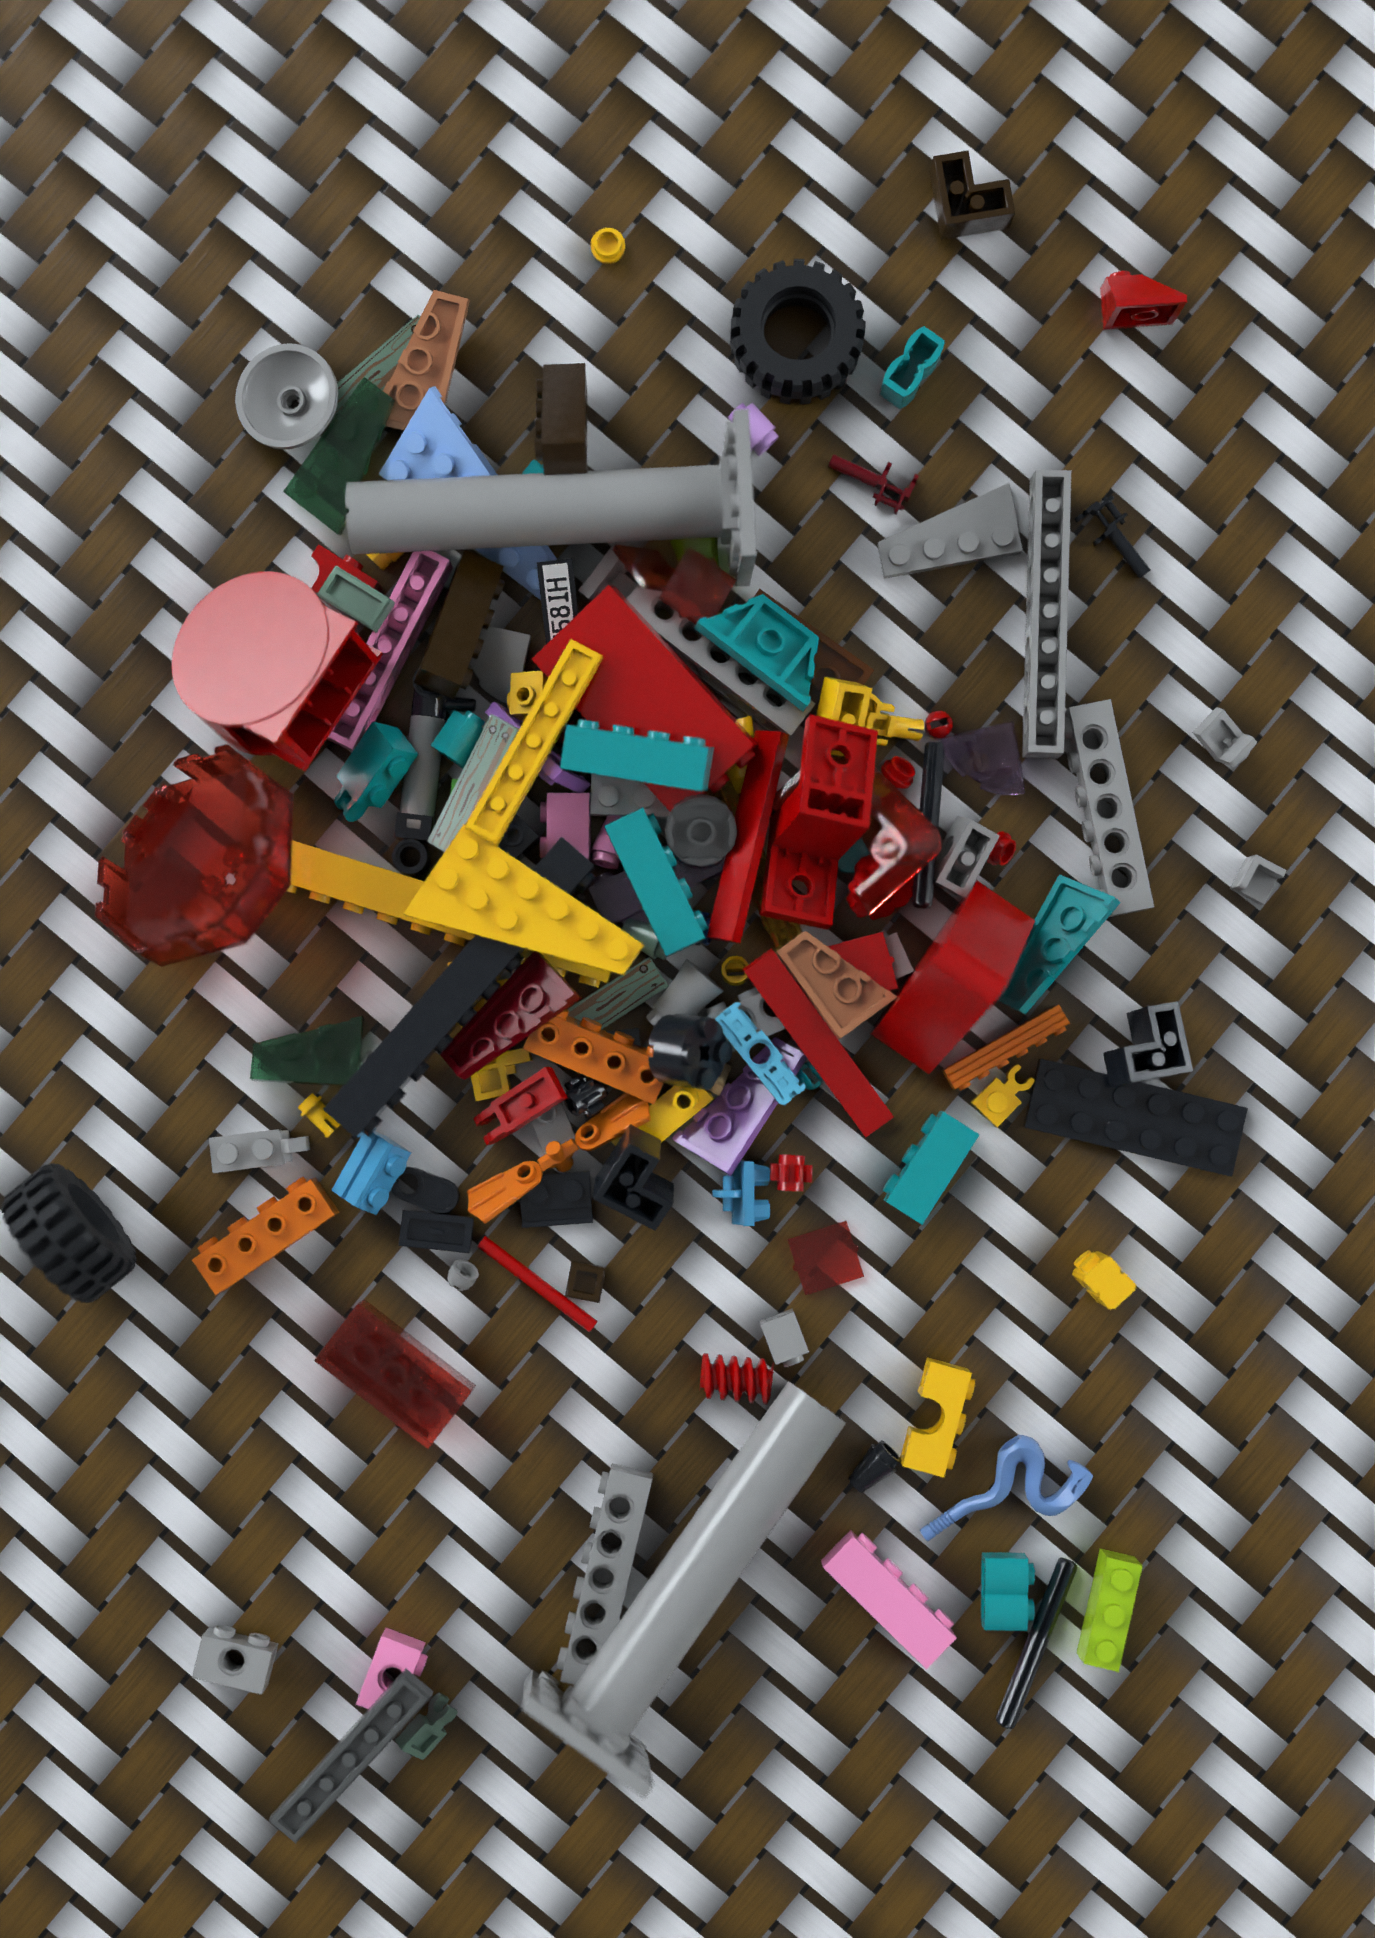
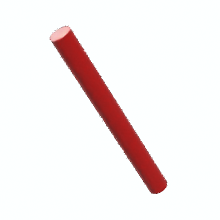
M484 1236L477 1247L589 1333L598 1322L596 1319L487 1236Z

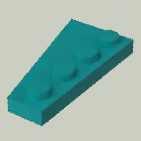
M1059 874L1034 919V925L1011 978L996 1001L1026 1015L1121 902L1114 896Z

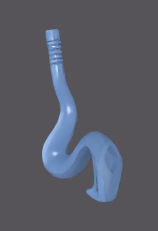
M1017 1435L1007 1441L998 1451L996 1477L992 1488L984 1494L961 1500L945 1511L944 1514L938 1516L937 1519H934L933 1522L931 1521L921 1528L920 1532L928 1542L936 1534L938 1535L943 1529L945 1530L963 1516L973 1511L993 1508L1000 1504L1010 1492L1019 1462H1023L1026 1468V1497L1036 1512L1046 1516L1058 1515L1076 1502L1090 1484L1093 1474L1080 1463L1068 1460L1067 1464L1071 1469L1070 1477L1054 1494L1044 1497L1041 1494V1483L1045 1469L1044 1453L1038 1442L1033 1438Z

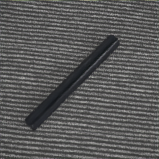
M929 741L925 744L912 894L913 906L918 909H929L933 903L945 752L943 743L938 741Z
M1060 1557L1056 1563L997 1713V1723L1005 1728L1014 1729L1077 1571L1076 1563L1066 1558Z

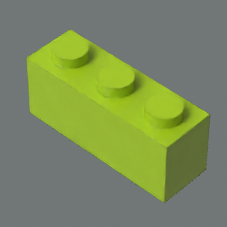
M1101 1548L1099 1550L1076 1652L1083 1664L1119 1672L1143 1567L1135 1556Z

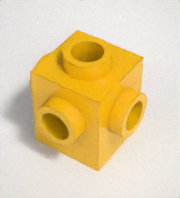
M542 670L511 673L510 692L507 694V707L510 711L509 715L521 720L522 724L548 680V677Z

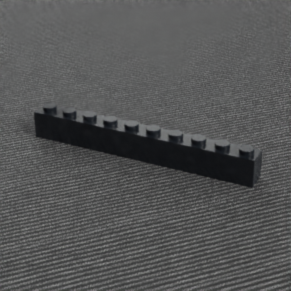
M562 837L533 869L534 872L570 896L577 889L583 893L596 878L592 874L596 867ZM475 935L323 1110L355 1138L361 1137L364 1133L369 1137L382 1123L383 1120L379 1118V1115L386 1107L389 1106L391 1109H394L405 1097L406 1092L402 1089L411 1079L417 1082L430 1068L426 1063L435 1052L441 1055L453 1042L454 1039L450 1034L457 1026L460 1025L464 1028L475 1017L477 1011L474 1007L482 998L488 1001L501 986L497 981L506 970L512 974L525 959L521 955L525 948Z

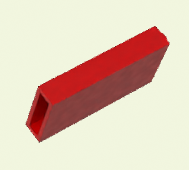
M608 585L532 658L534 663L549 678L570 639L603 656L601 664L576 706V709L586 720L600 722L599 729L609 731L613 730V725L635 728L634 735L648 737L649 730L670 733L669 740L683 742L684 736L706 739L705 746L714 747L707 791H696L643 782L669 812L675 804L688 796L705 795L709 790L715 794L728 783L730 779L727 777V774L736 765L741 770L756 756L752 750L759 744L615 586Z

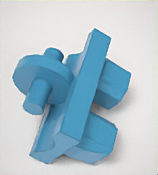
M741 1160L731 1177L723 1175V1189L712 1190V1197L723 1198V1211H732V1224L755 1226L756 1221L770 1218L769 1201L766 1199H754V1186H768L770 1182V1168L754 1164V1161Z

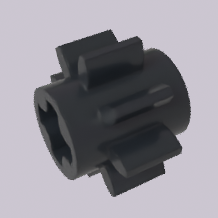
M580 1073L564 1084L568 1090L565 1092L568 1098L564 1100V1104L574 1116H579L583 1113L585 1118L588 1119L605 1107L601 1100L607 1097V1093L600 1081L590 1077L586 1079L585 1075Z

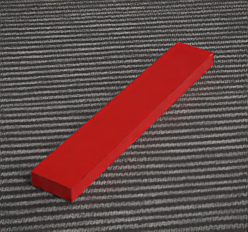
M755 730L754 740L759 745L752 750L756 756L747 764L735 815L737 828L735 845L726 854L707 934L708 938L741 944L789 735L784 732Z
M772 948L743 968L747 977L865 1138L894 1118Z

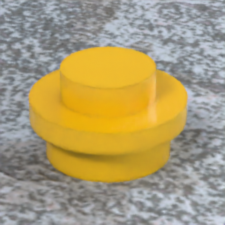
M613 228L600 229L591 239V252L595 259L601 263H615L622 258L625 252L624 237Z

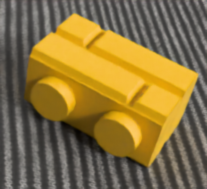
M1087 1250L1073 1263L1076 1266L1072 1274L1074 1278L1087 1289L1086 1291L1097 1303L1110 1310L1119 1306L1136 1290V1284L1125 1272L1121 1271V1267L1110 1256L1104 1253Z

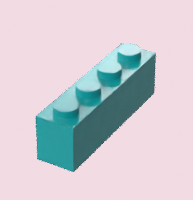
M578 719L577 725H566L561 769L696 791L708 790L714 747L705 746L706 739L684 736L683 742L669 740L670 733L652 730L648 731V737L634 735L635 728L622 725H613V730L609 731L599 729L600 722Z
M641 808L605 825V830L666 958L705 940L703 931L707 930L708 926L700 910L693 912L687 899L693 897L685 878L683 877L678 880L672 869L673 866L677 865V861L668 845L662 848L657 834L662 833V830L654 813L647 815L644 808Z

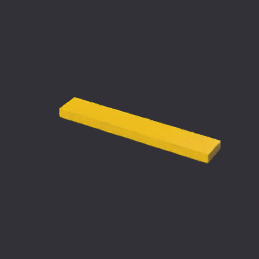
M570 639L464 826L465 829L498 846L603 660L602 655Z

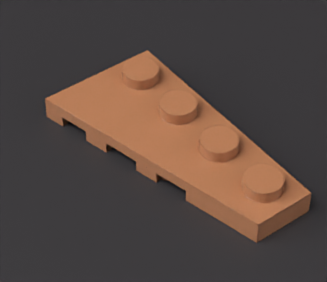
M437 290L433 291L413 330L414 333L406 349L403 350L398 360L399 363L390 381L387 382L382 392V397L376 409L372 411L368 422L404 431L428 389L434 386L442 395L440 399L446 405L470 303L468 298Z

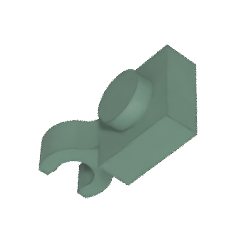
M441 1693L434 1695L428 1706V1714L424 1716L419 1713L397 1737L395 1741L402 1751L424 1760L447 1733L443 1727L451 1722L458 1713L455 1708L449 1705L444 1707L450 1700L447 1696Z

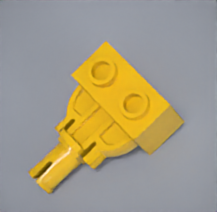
M824 677L816 716L878 730V735L910 739L916 742L921 740L923 734L908 728L924 730V721L922 719H912L880 712H894L895 707L892 704L882 703L872 693L871 687L857 682ZM877 737V745H887L888 740ZM831 751L833 755L844 756L839 751Z

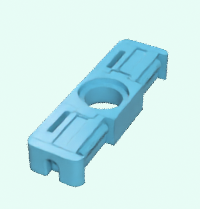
M738 1002L733 1003L719 1014L715 1020L723 1028V1034L776 1101L781 1105H786L793 1097L805 1089V1084L799 1085L798 1082L800 1080L784 1061L780 1062L784 1057L762 1030L756 1032L758 1029L742 1008L740 1010L737 1008L741 1004ZM757 1043L765 1044L770 1050V1057L763 1064L754 1063L749 1055L751 1047Z

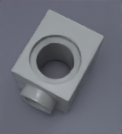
M792 1308L760 1320V1325L775 1365L783 1363L784 1367H789L804 1360L803 1355L809 1353Z

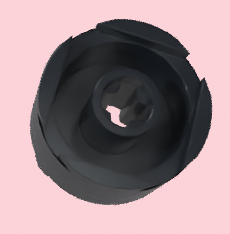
M668 1014L656 1023L649 1039V1045H653V1057H648L650 1070L659 1082L669 1085L709 1090L719 1078L725 1063L732 1057V1046L726 1041L723 1028L714 1018Z

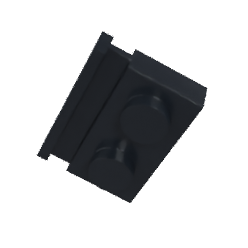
M590 1171L543 1174L540 1183L520 1198L522 1228L593 1223Z

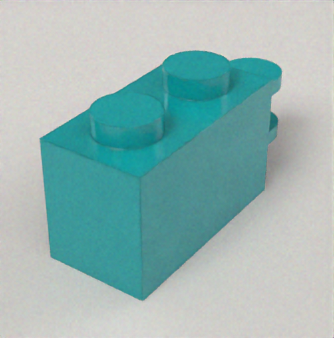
M372 722L336 775L343 787L335 797L334 803L339 809L344 810L343 815L347 821L354 822L360 819L369 806L382 808L419 755L399 728Z

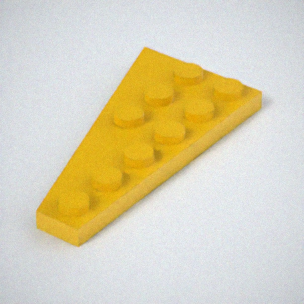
M464 824L403 913V915L623 976L644 947V944L496 845L465 829Z

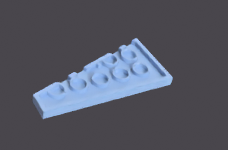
M434 386L428 389L379 475L386 480L491 476L497 475V473L478 446L471 443L460 427L462 423L454 413H450L440 399L442 395ZM548 545L476 549L487 559L503 565V571L541 600L537 562L557 560Z

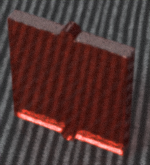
M615 544L612 550L623 563L624 569L630 572L642 589L684 594L688 588L677 576L675 569L670 567L658 550Z
M688 547L658 599L677 611L681 619L687 618L696 625L700 618L706 616L708 619L718 614L736 579L716 566L715 560L710 561L693 548Z
M846 1220L787 1239L795 1262L793 1270L798 1271L805 1295L864 1277L857 1255L859 1247L853 1243Z

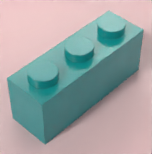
M939 1111L937 1116L932 1113L920 1130L925 1134L918 1146L914 1143L910 1145L901 1160L906 1165L899 1176L895 1173L891 1175L882 1190L886 1193L884 1201L921 1225L925 1222L980 1135L944 1111Z

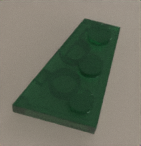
M363 1015L350 1018L349 1021L333 1025H323L318 1029L299 1034L293 1033L254 1043L250 1079L262 1082L344 1086L360 1068L364 1027Z

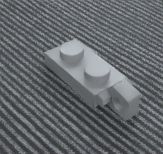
M281 1129L209 1138L213 1173L282 1165L285 1162H292L293 1152L310 1150L309 1136L290 1138L289 1130Z

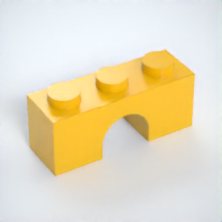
M927 1357L918 1393L921 1397L938 1402L941 1408V1415L939 1421L931 1428L918 1429L908 1426L900 1455V1463L903 1467L943 1478L946 1469L951 1470L953 1468L957 1449L952 1448L956 1434H962L966 1420V1414L962 1413L965 1399L971 1400L975 1387V1379H971L972 1372L968 1368Z

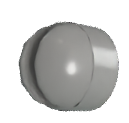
M455 1260L447 1275L448 1282L451 1287L454 1285L458 1287L459 1291L468 1290L479 1276L478 1269L467 1260Z

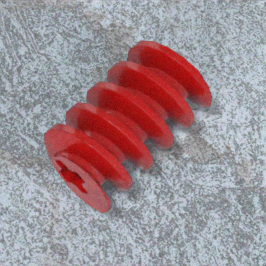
M703 1353L699 1392L701 1388H704L706 1398L711 1399L714 1391L718 1390L721 1401H725L729 1391H732L735 1402H739L743 1393L746 1392L749 1403L752 1404L757 1394H761L763 1404L767 1405L771 1398L774 1362L770 1369H768L765 1359L760 1358L756 1368H753L751 1358L746 1357L740 1367L737 1357L732 1355L728 1365H725L722 1354H718L714 1363L711 1364L708 1353Z

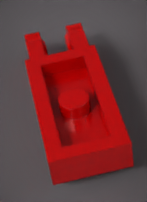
M544 1067L490 1103L491 1106L477 1114L473 1120L476 1126L486 1125L495 1118H498L500 1121V1126L483 1137L485 1144L488 1146L497 1143L509 1134H513L568 1097L553 1068Z

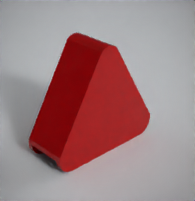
M976 880L966 898L961 899L914 967V971L910 973L897 992V998L890 1002L870 1034L918 1068L930 1074L1000 996L1011 978L1035 920Z

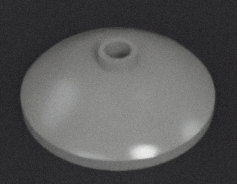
M289 343L265 349L248 363L239 378L235 396L237 414L245 430L258 442L268 447L294 449L304 446L315 440L325 431L335 414L338 402V385L334 372L317 352L306 346ZM299 399V405L291 409L292 402Z

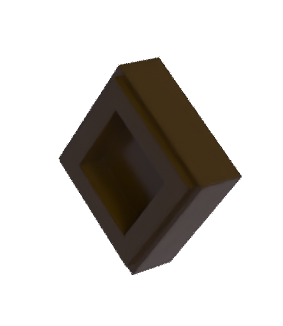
M572 1260L565 1297L600 1303L607 1267Z

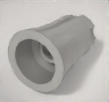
M686 959L674 980L653 1005L655 1008L650 1011L646 1018L655 1026L663 1016L668 1014L696 1016L707 1004L720 995L723 989L700 968Z

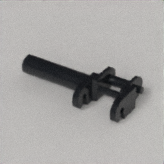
M1104 496L1102 504L1096 501L1074 520L1078 523L1089 514H1096L1106 528L1104 529L1105 532L1092 542L1093 545L1097 546L1108 537L1136 575L1141 578L1151 569L1116 526L1118 523L1123 525L1125 523L1124 518L1128 514L1124 513L1121 515L1112 503L1115 498L1114 496L1110 498ZM1104 507L1116 519L1110 524L1100 512Z

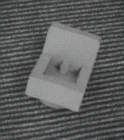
M1218 707L1192 732L1215 761L1231 767H1235L1238 763L1244 761L1249 756L1250 750L1257 744L1254 737L1243 734L1225 710Z

